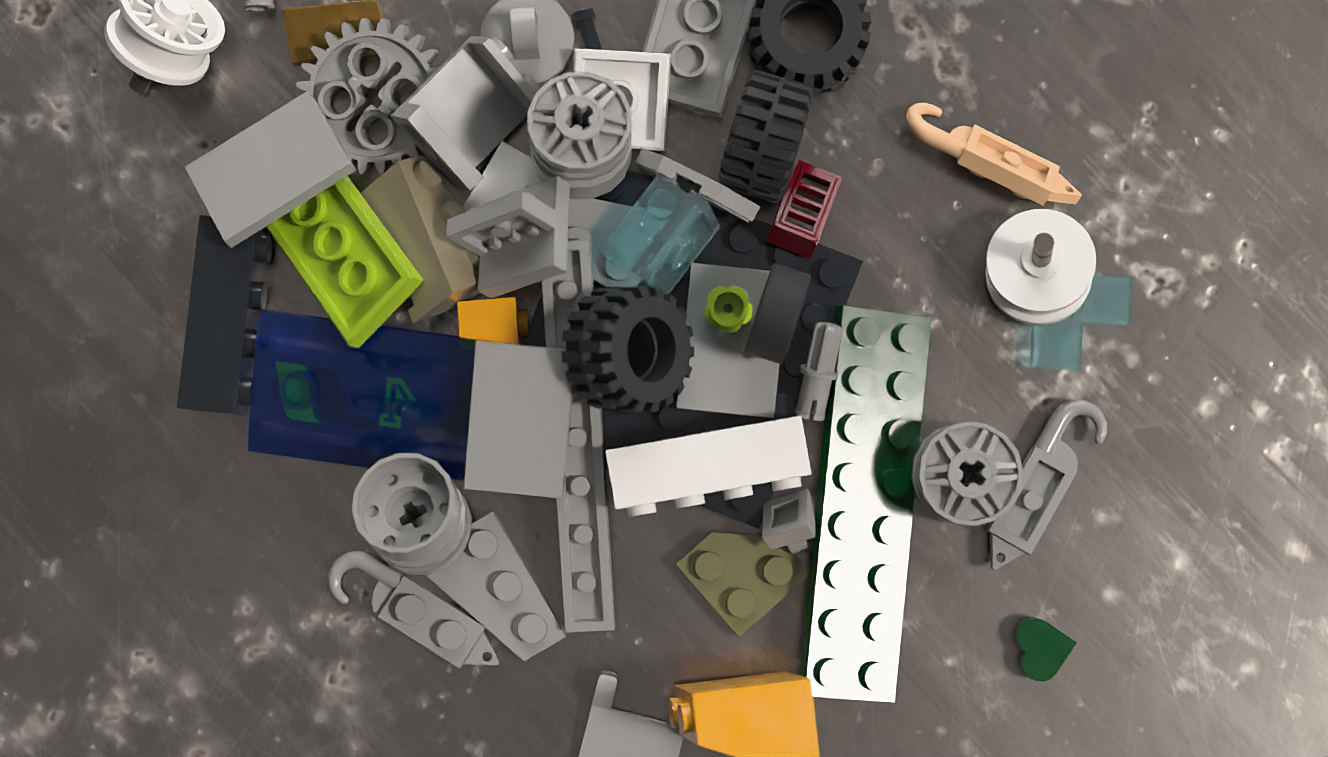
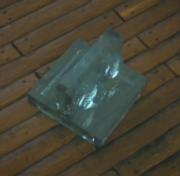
M658 173L599 252L642 286L663 289V294H669L719 230L720 225L707 200L693 190L687 194Z

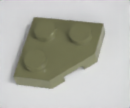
M710 532L675 563L738 637L744 634L804 581L810 572L802 561L790 552L787 545L770 550L762 535Z

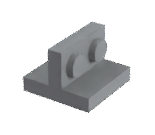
M555 176L519 191L509 193L506 196L485 203L483 206L473 207L468 212L447 219L446 237L480 256L478 292L489 298H494L567 272L570 183L559 176Z

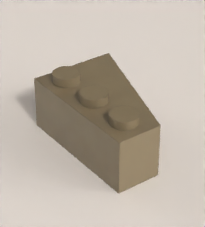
M425 155L397 161L360 193L424 279L419 287L410 295L414 306L408 312L413 324L457 308L458 301H470L480 293L478 292L480 256L446 237L447 219L466 211L459 203L455 202L443 184L439 170L428 161Z

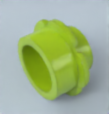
M736 285L726 288L725 286L714 288L707 296L708 305L704 307V315L708 323L712 326H718L719 331L724 333L736 332L740 329V325L747 324L753 312V307L747 300V292ZM726 304L732 305L733 311L731 313L724 312L723 307Z

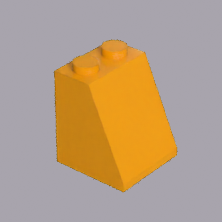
M783 671L673 685L674 696L676 697L668 699V714L671 727L678 728L679 735L699 746L734 757H819L810 678Z

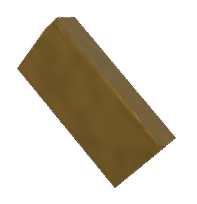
M362 0L283 9V22L291 63L317 62L318 59L310 48L316 46L327 50L329 45L324 35L326 32L333 33L340 39L343 38L341 24L344 22L351 24L356 32H359L361 18L370 19L374 31H376L380 19L383 18L382 7L378 0ZM371 50L365 53L363 57L378 55L375 50Z

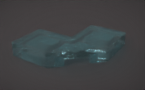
M1094 275L1089 294L1075 313L1053 324L1032 325L1030 369L1080 371L1083 324L1131 325L1133 277Z

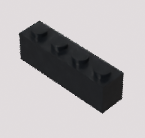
M199 215L177 408L246 416L247 406H253L256 379L250 377L252 358L259 357L262 345L261 330L256 329L258 310H264L267 301L266 282H261L263 263L270 262L273 250L272 235L267 234L266 227L231 248L224 242L212 217Z

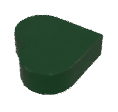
M1036 617L1023 619L1014 631L1016 645L1022 650L1019 657L1020 668L1028 678L1035 681L1045 682L1052 679L1077 644V642L1048 622Z

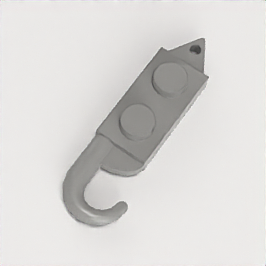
M1070 400L1061 404L1052 413L1035 446L1031 448L1022 464L1021 492L1013 506L997 520L990 522L985 530L990 533L992 570L999 569L1024 553L1032 554L1078 472L1076 454L1069 445L1061 440L1070 421L1080 415L1089 417L1095 424L1094 442L1096 444L1103 443L1107 433V422L1102 411L1095 404L1085 400ZM998 553L1003 554V560L1001 562H998L996 560V555Z
M363 551L348 552L338 557L332 564L328 574V586L333 597L341 604H347L349 601L340 585L342 575L349 569H359L378 581L373 591L372 606L373 611L380 619L459 669L463 664L499 665L500 660L484 631L486 628L474 617L411 577L390 567L374 555ZM485 652L491 653V660L484 659L483 655Z

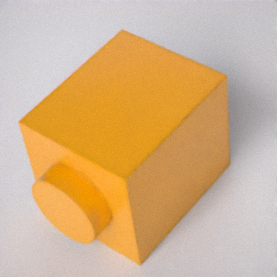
M516 297L457 302L460 350L464 353L475 352L476 341L478 340L522 344L521 338L530 337L528 308L519 309V301Z

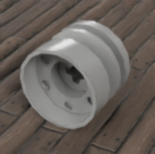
M568 72L550 79L535 93L528 109V136L531 160L539 179L544 181L559 176L570 183V199H593L612 191L625 178L631 163L632 125L631 108L624 93L609 79L591 72Z
M963 422L935 429L919 442V448L913 457L911 481L915 493L914 498L926 513L941 522L969 526L993 522L1010 510L1021 492L1023 467L1019 452L1009 438L988 424ZM961 464H975L977 466L973 473L978 479L976 484H962L960 482L964 475L959 469Z
M397 453L379 460L363 474L354 491L352 514L357 530L390 567L407 575H429L446 569L462 555L471 537L472 516L466 499L445 470L435 460L421 454ZM421 516L424 524L416 528L414 520Z

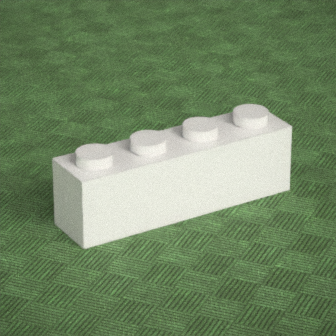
M801 416L605 450L615 508H626L628 517L657 512L655 502L675 499L676 508L704 504V494L723 490L724 500L753 495L752 485L771 482L773 491L802 486L800 476L812 474Z

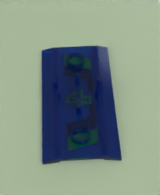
M262 309L260 311L256 336L248 427V451L371 468L379 460L397 453H418L435 460L452 480L464 481L476 341L478 340L381 325L357 348L347 344L330 318Z

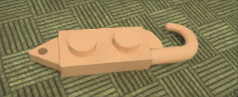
M917 103L907 110L906 122L908 128L918 139L958 159L957 164L968 168L972 174L981 178H988L1010 189L1020 198L1030 199L1044 206L1046 201L1076 205L1082 196L1059 173L1060 166L977 125H974L973 128L958 126L949 134L927 123L921 117V115L936 117L942 115V109L932 104Z

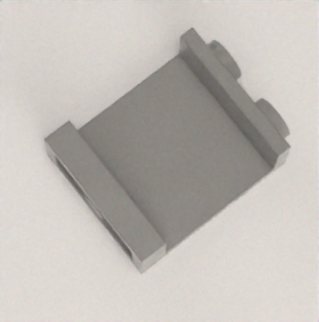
M471 36L391 115L452 186L469 191L484 178L476 167L528 115V109L533 97L540 89L539 85L526 74L521 75L510 62L513 59L512 53L495 37Z

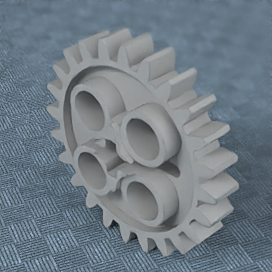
M361 18L359 32H356L351 24L344 22L341 24L343 38L340 39L335 34L326 32L324 35L329 48L327 50L316 46L310 48L318 61L316 65L309 63L301 64V67L311 77L310 81L296 82V87L304 91L309 90L352 164L358 160L359 174H369L374 162L379 175H382L390 168V161L395 164L397 161L406 159V155H409L411 158L423 155L420 148L391 115L402 105L398 98L400 85L405 81L411 80L418 89L440 67H433L431 65L439 55V52L436 49L420 51L426 39L423 35L417 34L407 41L409 27L400 24L391 34L390 20L381 18L376 31H374L370 19ZM375 50L381 60L380 67L374 75L366 76L361 68V59L368 51ZM399 62L402 65L401 70L386 83L393 70V66ZM344 87L350 94L351 104L346 112L339 114L333 107L332 97L338 89ZM369 88L378 90L381 88L378 93V97L383 101L381 106L369 105L371 102V97L367 94ZM364 110L356 124V128L350 132L348 124ZM377 118H382L387 123L389 129L386 140L381 144L374 143L369 135V127Z

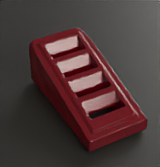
M799 160L766 242L811 259L843 177ZM805 177L828 187V190L825 191L805 183L801 179ZM800 190L823 200V203L820 204L796 194V191ZM791 203L816 212L818 215L815 217L790 207ZM788 216L813 226L812 230L806 229L785 220V218Z

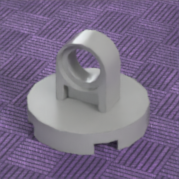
M500 0L490 8L482 22L480 36L495 37L500 40L513 55V59L510 61L521 75L526 74L531 77L539 87L544 86L550 79L563 72L573 58L575 35L569 15L555 0Z

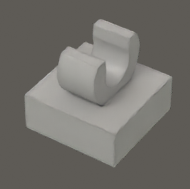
M808 489L771 499L763 505L762 538L770 550L787 545L792 554H797L812 549L808 539L815 537V500Z

